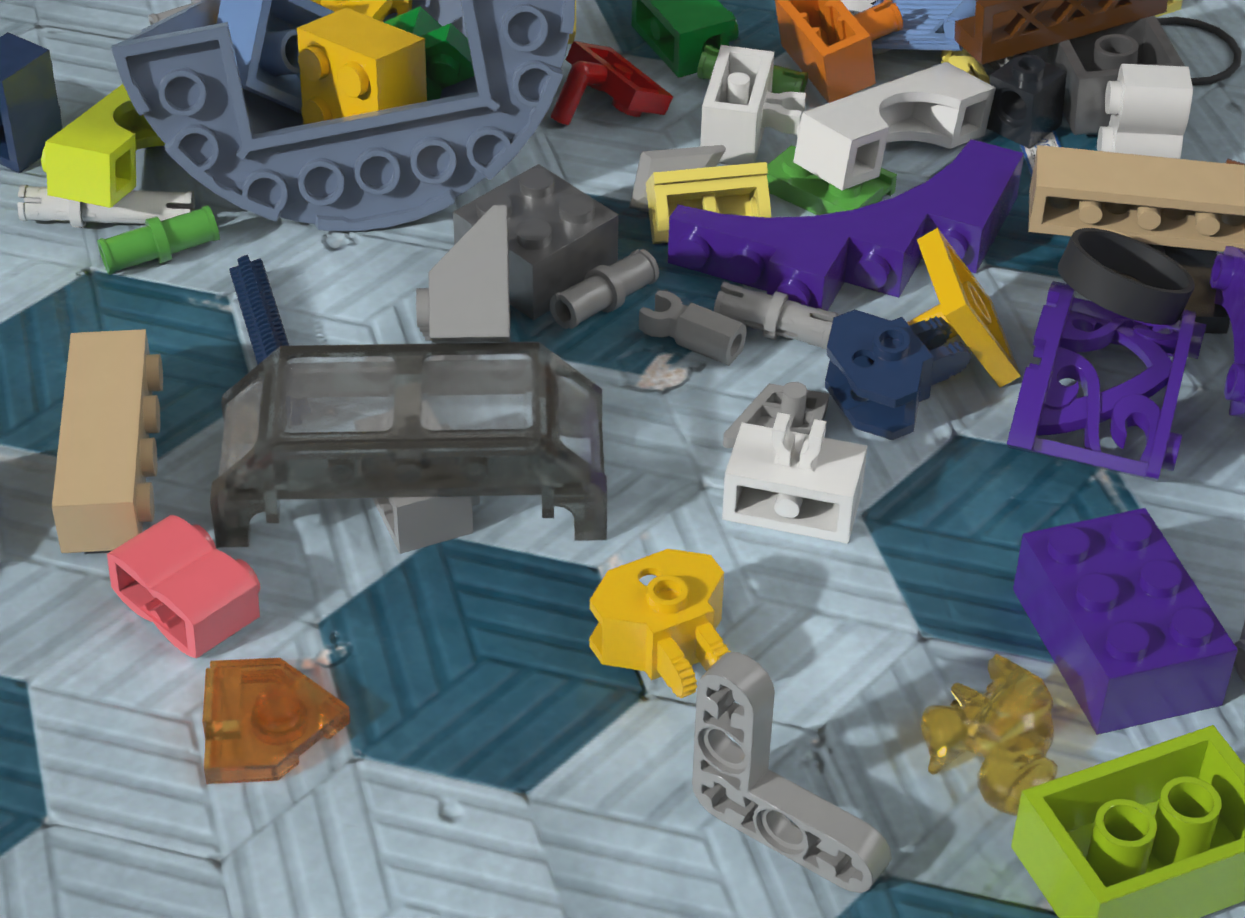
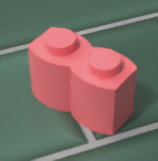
M169 515L107 553L110 582L115 593L140 617L154 622L160 632L176 648L190 657H200L260 617L258 597L260 583L256 573L244 560H235L228 554L217 550L209 533L200 525H191L178 516Z

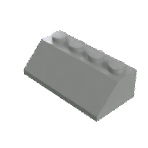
M493 205L428 272L429 288L416 289L417 327H420V332L423 333L425 341H432L439 355L511 353L507 205Z

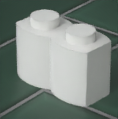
M1121 64L1117 81H1108L1105 112L1106 114H1111L1109 127L1100 126L1097 151L1180 159L1183 135L1190 115L1193 94L1189 67Z

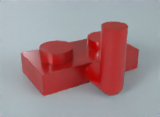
M573 41L565 59L572 67L550 116L559 123L569 125L587 85L609 94L613 98L612 105L617 110L633 117H640L642 112L665 115L674 96L611 47Z

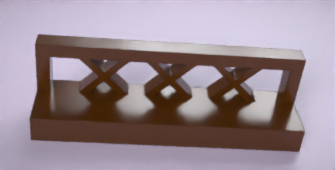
M976 0L975 16L955 21L954 40L982 65L1165 13L1168 0Z

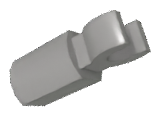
M658 290L655 294V311L646 307H642L639 310V329L647 335L653 337H673L677 345L728 366L742 352L746 339V326L744 323L694 303L685 306L682 304L681 299L671 292Z

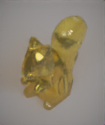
M995 654L988 662V672L992 682L987 686V692L983 695L963 684L954 683L951 687V692L957 700H953L950 706L930 705L926 707L921 717V728L930 754L928 765L930 774H937L965 751L982 756L985 760L977 774V786L984 800L989 806L999 812L1017 816L1022 790L1057 779L1058 766L1053 760L1045 757L1054 738V725L1051 716L1054 704L1043 679L1003 656Z

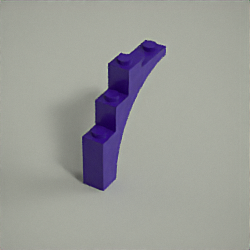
M970 139L953 162L928 181L894 198L854 210L823 215L765 218L721 214L678 205L669 217L668 263L767 291L768 295L773 296L776 291L787 294L790 301L826 311L830 308L844 283L899 298L921 259H924L917 239L936 228L941 231L970 272L977 273L1017 199L1024 153Z

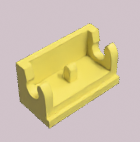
M767 162L653 172L646 181L652 243H668L669 217L678 205L721 214L771 218Z

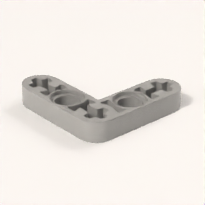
M738 652L725 653L700 678L697 685L692 786L698 801L709 813L719 820L837 886L858 893L869 890L892 859L891 849L885 838L865 821L768 769L775 697L773 682L762 666L749 656ZM727 734H728L729 736H731L738 744H736L735 742H733V741L727 736Z

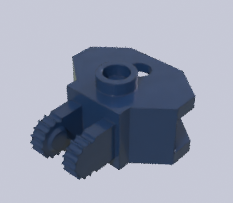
M854 309L833 318L827 344L826 355L830 360L825 378V388L855 429L893 441L914 432L919 402L930 398L932 385L949 379L950 376H955L957 373H961L964 368L966 369L967 364L970 363L969 360L972 358L970 356L971 352L962 342L958 343L955 341L954 343L950 342L947 346L943 345L947 343L946 341L950 338L949 335L952 332L950 330L951 327L942 317H930L927 321L922 320L909 326L903 317L891 321ZM855 392L857 396L868 399V401H856L851 397V394Z

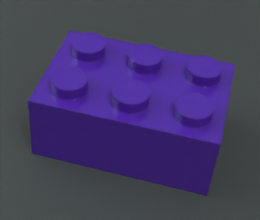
M1146 508L1023 533L1013 591L1096 735L1223 706L1238 649Z

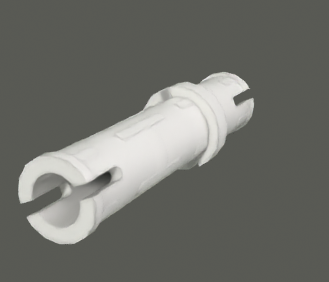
M20 185L18 197L24 198V203L18 202L20 221H70L72 227L84 228L87 222L146 224V219L155 216L162 221L195 210L194 191L132 190L112 208L47 195V187Z

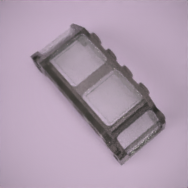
M539 342L280 346L222 395L221 405L224 431L218 478L212 482L210 494L216 548L249 547L251 518L258 513L265 512L267 524L279 523L280 500L541 495L542 518H554V506L565 508L572 513L574 517V541L607 540V476L604 473L602 388Z

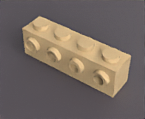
M1037 145L1029 192L1028 232L1072 236L1073 232L1078 229L1095 228L1115 232L1144 244L1224 252L1226 246L1245 249V165Z
M146 329L71 333L52 499V510L61 553L112 551L142 533L143 522L154 521L153 485L151 482H146V477L157 476L155 438H149V433L160 432L159 399L157 395H152V391L163 390V368L161 355L150 354Z

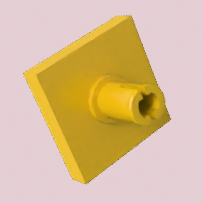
M936 228L917 239L940 304L908 321V325L910 326L922 320L927 321L930 317H942L951 327L952 333L949 335V339L959 335L999 388L1021 377L991 298L941 231Z

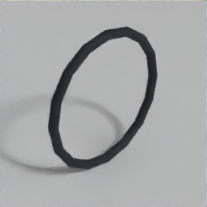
M1183 17L1157 18L1160 25L1178 24L1192 26L1214 33L1228 43L1233 51V63L1225 71L1210 77L1191 78L1192 86L1208 85L1227 79L1240 67L1242 51L1235 39L1219 27L1197 19Z

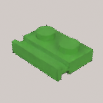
M793 145L767 165L769 193L816 215L854 210L881 202L885 194L891 196L895 193L897 174L881 167L879 177L848 189L840 190L795 164L793 160L796 147Z

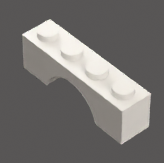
M944 62L804 111L797 128V143L793 162L840 190L848 189L879 177L886 143L894 141H920L952 149L969 142L970 139L975 140L985 136L996 87L948 62Z

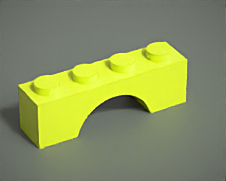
M124 84L120 85L45 142L41 164L43 171L47 173V195L112 208L137 187L136 150L164 146L165 143L156 134L144 115L138 114Z

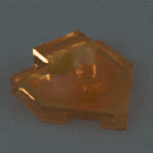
M281 658L210 661V668H206L202 721L205 735L204 773L206 784L279 781L300 764L299 756L321 738L331 739L351 723L349 706Z

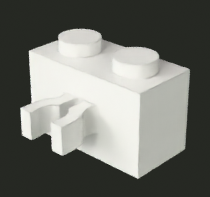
M721 45L702 105L700 147L724 145L726 151L719 161V164L723 166L755 163L765 127L774 128L782 133L797 135L802 112L805 111L806 93H772L773 51Z
M777 413L773 428L742 422L725 471L722 520L848 544L863 491L868 445L824 438L827 421L814 419L809 435L790 431V414Z

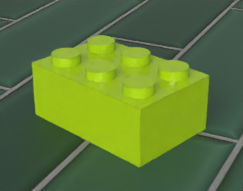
M1211 725L1022 790L1011 848L1059 918H1200L1245 901V764L1216 727Z

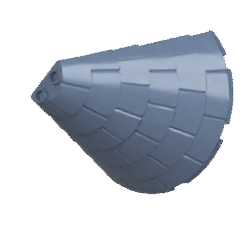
M221 0L199 1L142 29L141 33L112 45L111 49L120 78L138 114L144 115L150 126L165 143L164 147L168 155L205 187L238 207L273 221H277L281 217L296 222L315 224L318 230L364 231L404 224L446 209L455 204L457 196L471 189L485 177L488 180L495 177L519 153L541 123L563 77L561 67L567 50L569 33L573 34L575 0H412V10L421 6L439 24L445 26L451 23L468 38L475 76L443 88L440 99L303 125L302 114L243 89L228 22L216 24ZM397 13L388 15L383 22L396 17Z

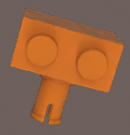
M775 0L782 47L802 71L808 72V79L828 103L876 84L872 41L903 29L901 13L896 3L893 4V0H884L882 3L855 15L847 9L841 0Z

